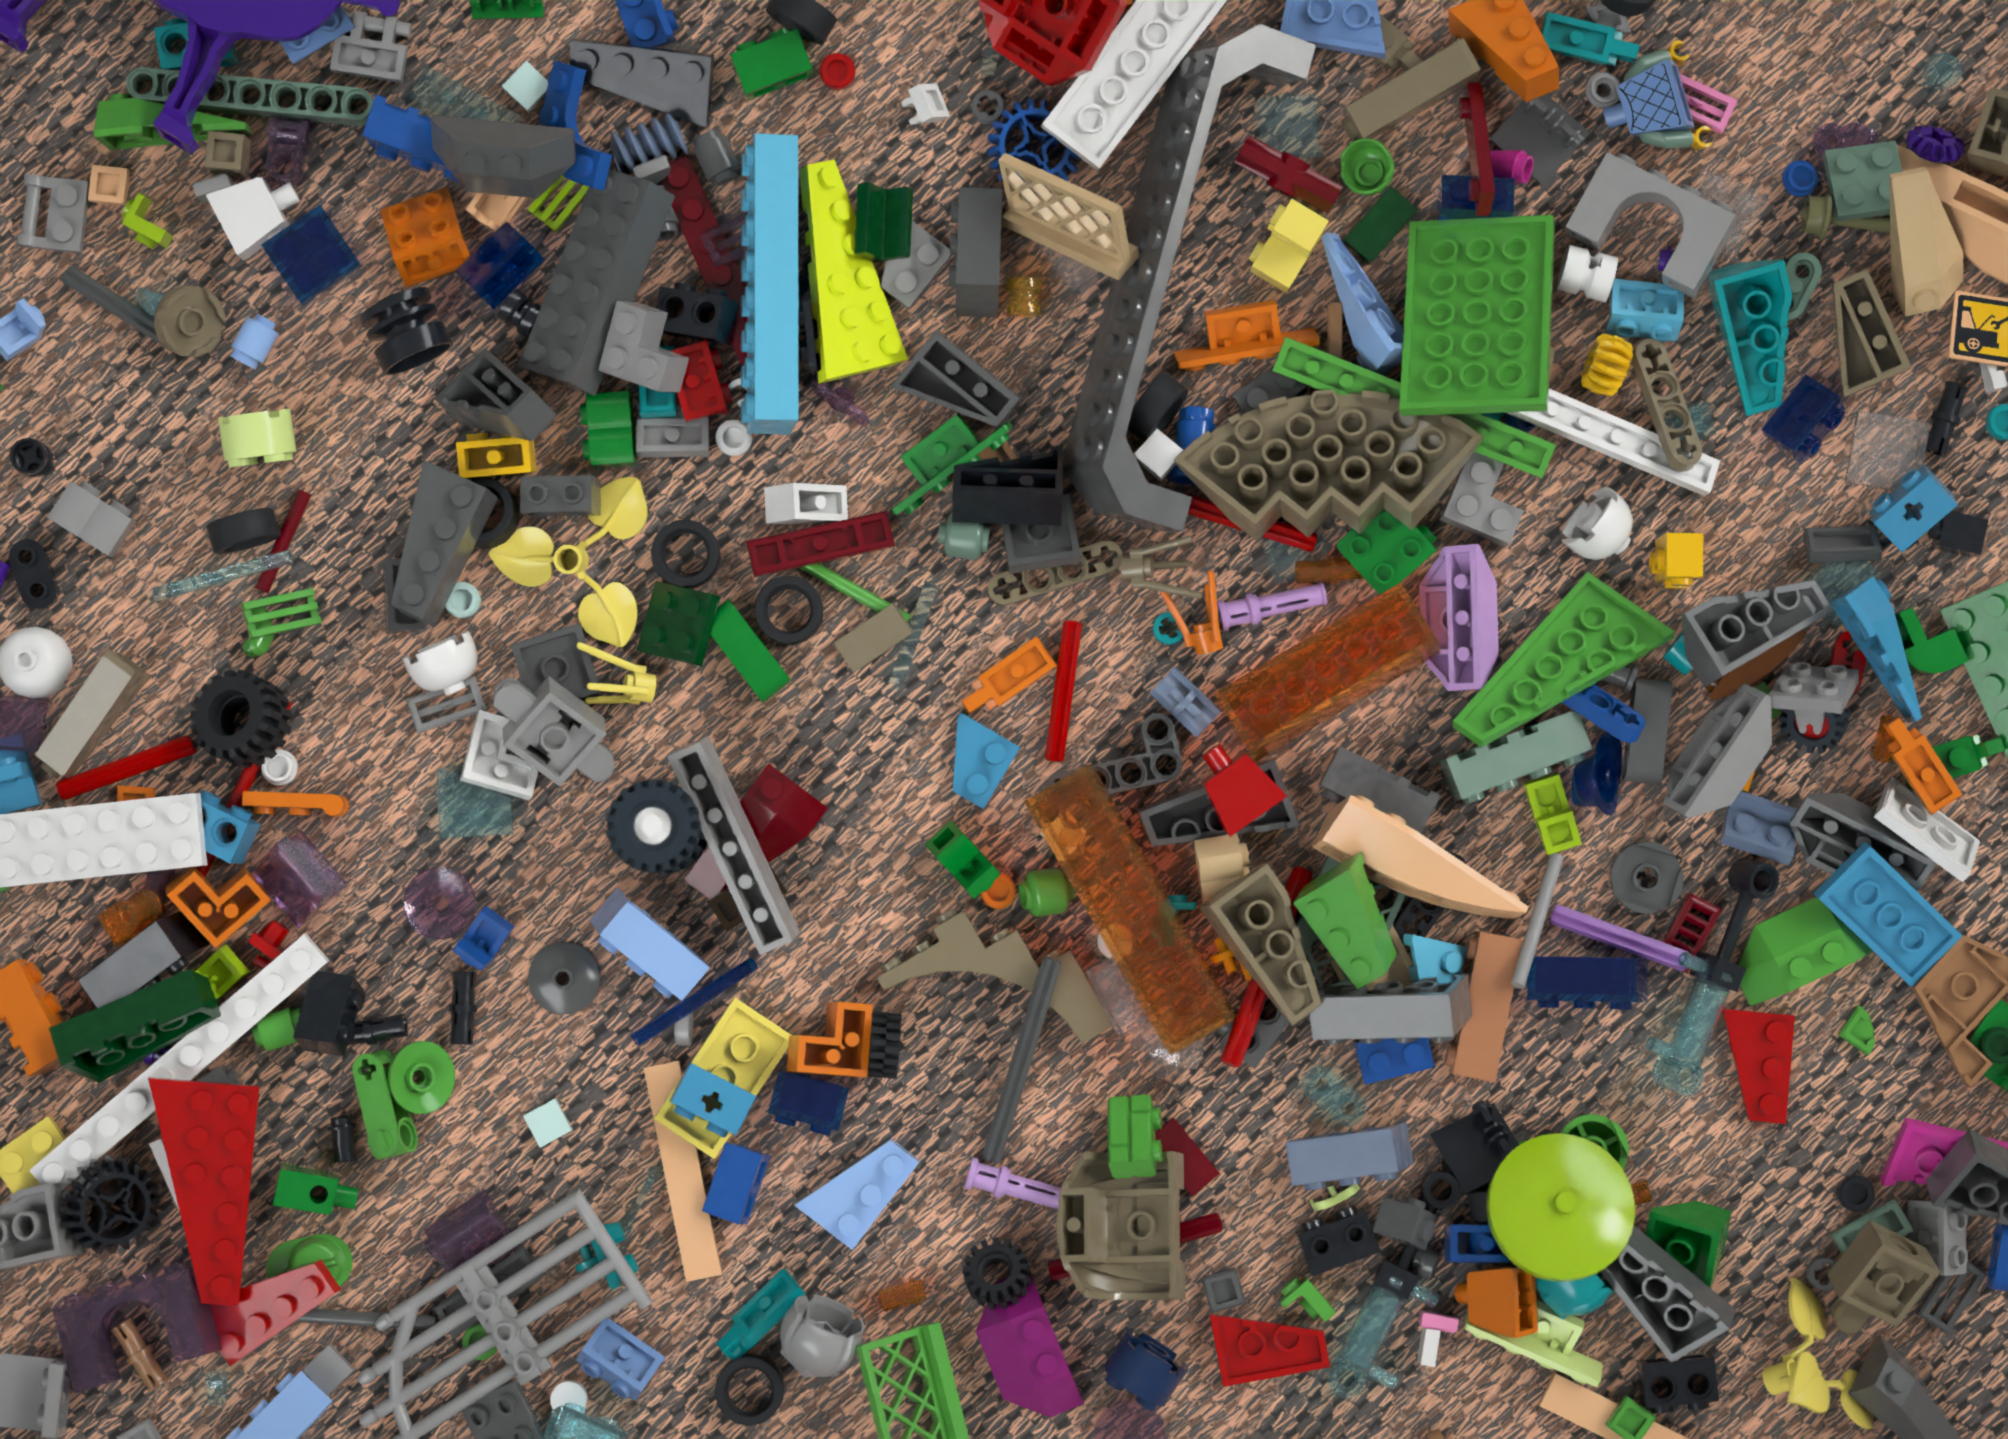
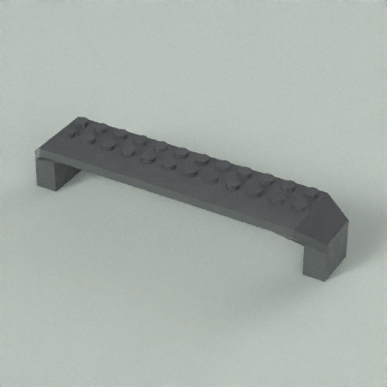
M1256 24L1228 31L1190 49L1167 79L1126 228L1128 243L1138 247L1140 257L1119 280L1112 278L1063 456V472L1098 514L1151 531L1183 532L1192 497L1148 483L1125 435L1221 87L1243 74L1274 86L1307 80L1316 48L1315 44L1265 25Z

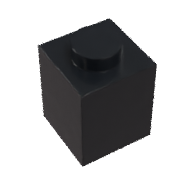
M1951 511L1928 530V538L1933 539L1931 548L1971 558L1979 556L1982 553L1989 519Z

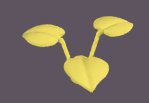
M636 477L620 478L601 488V516L588 517L592 523L602 526V528L588 539L580 541L578 546L563 545L552 556L554 543L550 535L541 528L527 526L517 529L507 542L489 551V556L496 567L505 576L523 586L537 587L549 582L553 575L551 563H554L557 570L561 573L576 574L579 579L585 581L596 592L585 596L580 603L578 616L581 626L593 638L619 648L624 647L629 642L636 628L638 608L635 597L628 587L619 582H612L602 590L600 585L585 573L589 564V556L585 549L602 538L608 531L617 539H629L636 536L644 528L648 517V507L641 481Z
M1790 1278L1789 1312L1793 1324L1805 1336V1340L1791 1353L1783 1355V1362L1763 1369L1762 1377L1766 1389L1774 1396L1789 1391V1403L1803 1406L1819 1414L1829 1409V1387H1836L1842 1391L1840 1397L1841 1404L1849 1418L1864 1429H1872L1874 1427V1415L1848 1394L1859 1372L1850 1369L1843 1373V1381H1826L1821 1376L1822 1372L1819 1370L1815 1357L1810 1352H1803L1813 1344L1814 1338L1817 1340L1825 1338L1826 1317L1820 1301L1812 1290L1800 1280Z

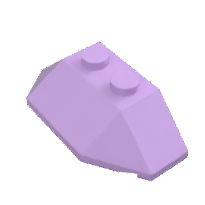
M1479 544L1444 546L1439 553V557L1430 567L1419 585L1421 658L1443 682V686L1447 691L1481 690L1486 685L1499 655L1497 582Z

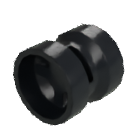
M515 289L502 304L497 318L505 324L511 323L516 326L517 332L527 339L530 336L541 305L539 303L532 304L527 300L526 294L519 289Z
M32 438L21 439L13 445L10 451V462L13 467L27 476L42 477L53 466L54 458L52 451L38 440Z

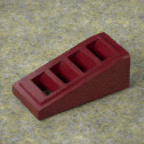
M1691 893L1685 894L1662 941L1690 953L1688 965L1682 971L1686 974L1689 973L1697 952L1701 951L1722 911L1720 907ZM1691 907L1707 914L1705 921L1688 913ZM1686 920L1700 927L1699 933L1697 934L1681 926L1683 921ZM1679 933L1693 940L1692 947L1674 939L1676 934Z

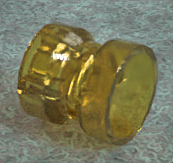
M1027 276L1007 278V291L1012 296H1010V300L1007 302L1006 315L1012 317H1040L1042 315V304L1038 301L1037 295L1042 292V279Z

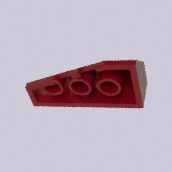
M769 763L740 801L768 863L806 838L828 809V807ZM708 846L684 880L711 899L728 886Z

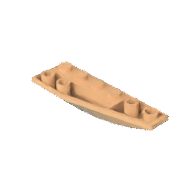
M1897 145L1902 171L1924 166L1927 169L1961 245L1963 255L1983 273L2008 285V193L1946 164L1922 159L1912 150Z
M1350 795L1331 808L1312 845V848L1340 863L1362 852L1365 861L1363 867L1367 878L1406 896L1440 907L1476 915L1516 919L1525 914L1529 906L1520 901L1519 896L1508 890H1503L1425 836L1407 826L1406 821L1400 816L1393 813L1385 814L1374 808V803L1363 796Z

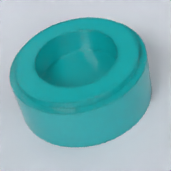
M2008 404L1995 406L1987 413L1985 418V427L1989 435L2001 441L2008 440Z

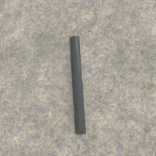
M312 1309L295 1322L376 1327L374 1322L384 1313ZM417 1315L413 1329L427 1330L437 1323V1316ZM395 1321L394 1325L389 1328H398L400 1321Z

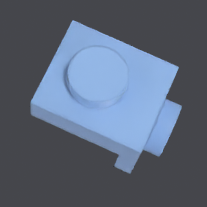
M24 298L16 302L15 309L0 319V354L6 361L38 342L42 338L45 329V320L40 310L34 305L30 306Z

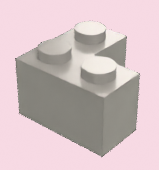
M616 301L598 371L658 392L680 393L689 358L659 348L668 312L639 302Z
M1474 451L1459 471L1439 520L1504 548L1507 547L1512 541L1524 510L1491 497L1504 463Z

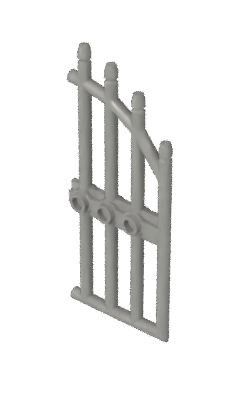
M580 1189L393 1307L389 1313H384L374 1322L377 1329L382 1331L394 1325L395 1321H400L390 1353L373 1363L372 1367L362 1370L357 1376L359 1383L365 1385L374 1381L377 1376H382L389 1371V1397L375 1405L374 1409L367 1410L359 1417L363 1427L370 1426L377 1422L379 1418H383L393 1412L400 1433L391 1439H418L512 1378L516 1377L522 1386L552 1367L547 1356L635 1301L640 1310L653 1303ZM576 1209L587 1226L585 1229L498 1283L487 1266L489 1263ZM596 1240L606 1255V1259L523 1312H517L507 1295L588 1243ZM614 1270L617 1272L627 1289L540 1344L537 1343L527 1327L529 1324ZM456 1285L467 1301V1304L409 1340L419 1308ZM472 1317H477L487 1332L485 1336L403 1387V1362ZM496 1346L507 1363L506 1366L412 1425L405 1403Z

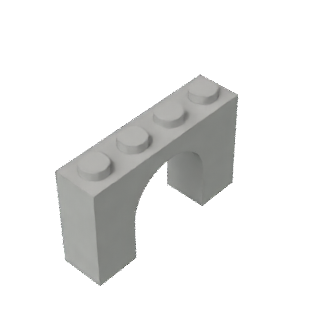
M1607 152L1565 226L1567 236L1600 252L1617 219L1625 210L1643 202L1663 204L1672 209L1683 224L1682 237L1662 272L1663 284L1695 299L1737 224L1736 214L1732 213L1733 208L1719 200H1714L1712 203L1701 198V193L1689 185L1682 184L1679 187L1668 182L1669 178L1658 170L1649 169V171H1645L1637 167L1636 161L1627 155L1618 153L1617 156H1614Z

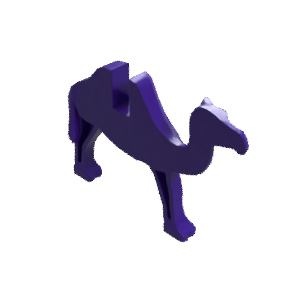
M1 0L0 41L20 53H24L28 48L26 24L47 0ZM149 0L162 10L188 21V42L176 86L164 104L163 111L160 112L152 124L162 138L193 155L199 148L192 132V122L198 105L214 83L223 57L236 41L242 38L279 42L299 40L320 28L342 3L364 6L380 11L385 17H392L399 11L400 0Z

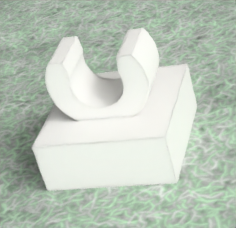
M937 83L914 86L908 90L911 97L906 98L902 102L903 107L915 106L917 115L909 120L910 124L940 122L950 117Z

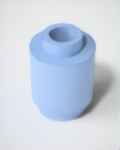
M256 314L254 320L246 317L231 345L234 349L230 357L256 370L259 363H264L279 333L273 330L276 324L259 314Z

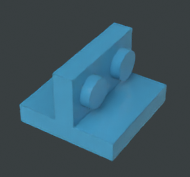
M24 735L1 740L0 814L14 813L42 805Z

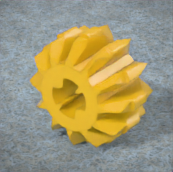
M1601 334L1592 344L1584 363V369L1581 374L1582 386L1598 395L1613 396L1617 393L1630 367V361L1633 356L1632 343L1616 335Z

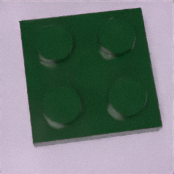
M655 581L637 651L702 667L721 597Z

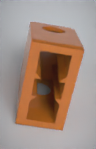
M1515 1264L1490 1266L1470 1271L1467 1274V1282H1459L1457 1284L1455 1299L1458 1303L1468 1304V1320L1471 1324L1510 1338H1519L1538 1332L1536 1277L1523 1271Z

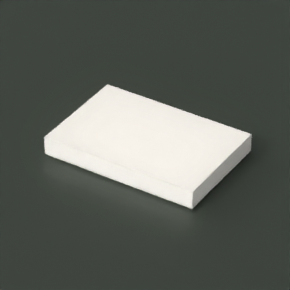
M1892 777L1884 787L1874 818L1963 882L1971 874L1980 841L1942 812L1937 811L1933 815L1929 814L1916 793Z

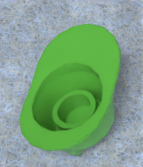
M316 1234L293 1239L278 1245L270 1253L266 1263L267 1278L321 1259L340 1287L348 1279L352 1270V1254L348 1245L342 1239L331 1234Z

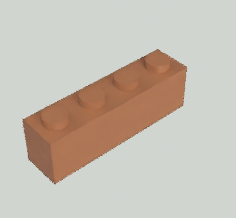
M1476 931L1475 938L1469 937L1465 958L1471 959L1468 973L1463 972L1462 974H1468L1472 1017L1456 1034L1455 1043L1448 1044L1445 1065L1450 1066L1449 1073L1496 1083L1514 990L1510 983L1523 944L1522 939Z

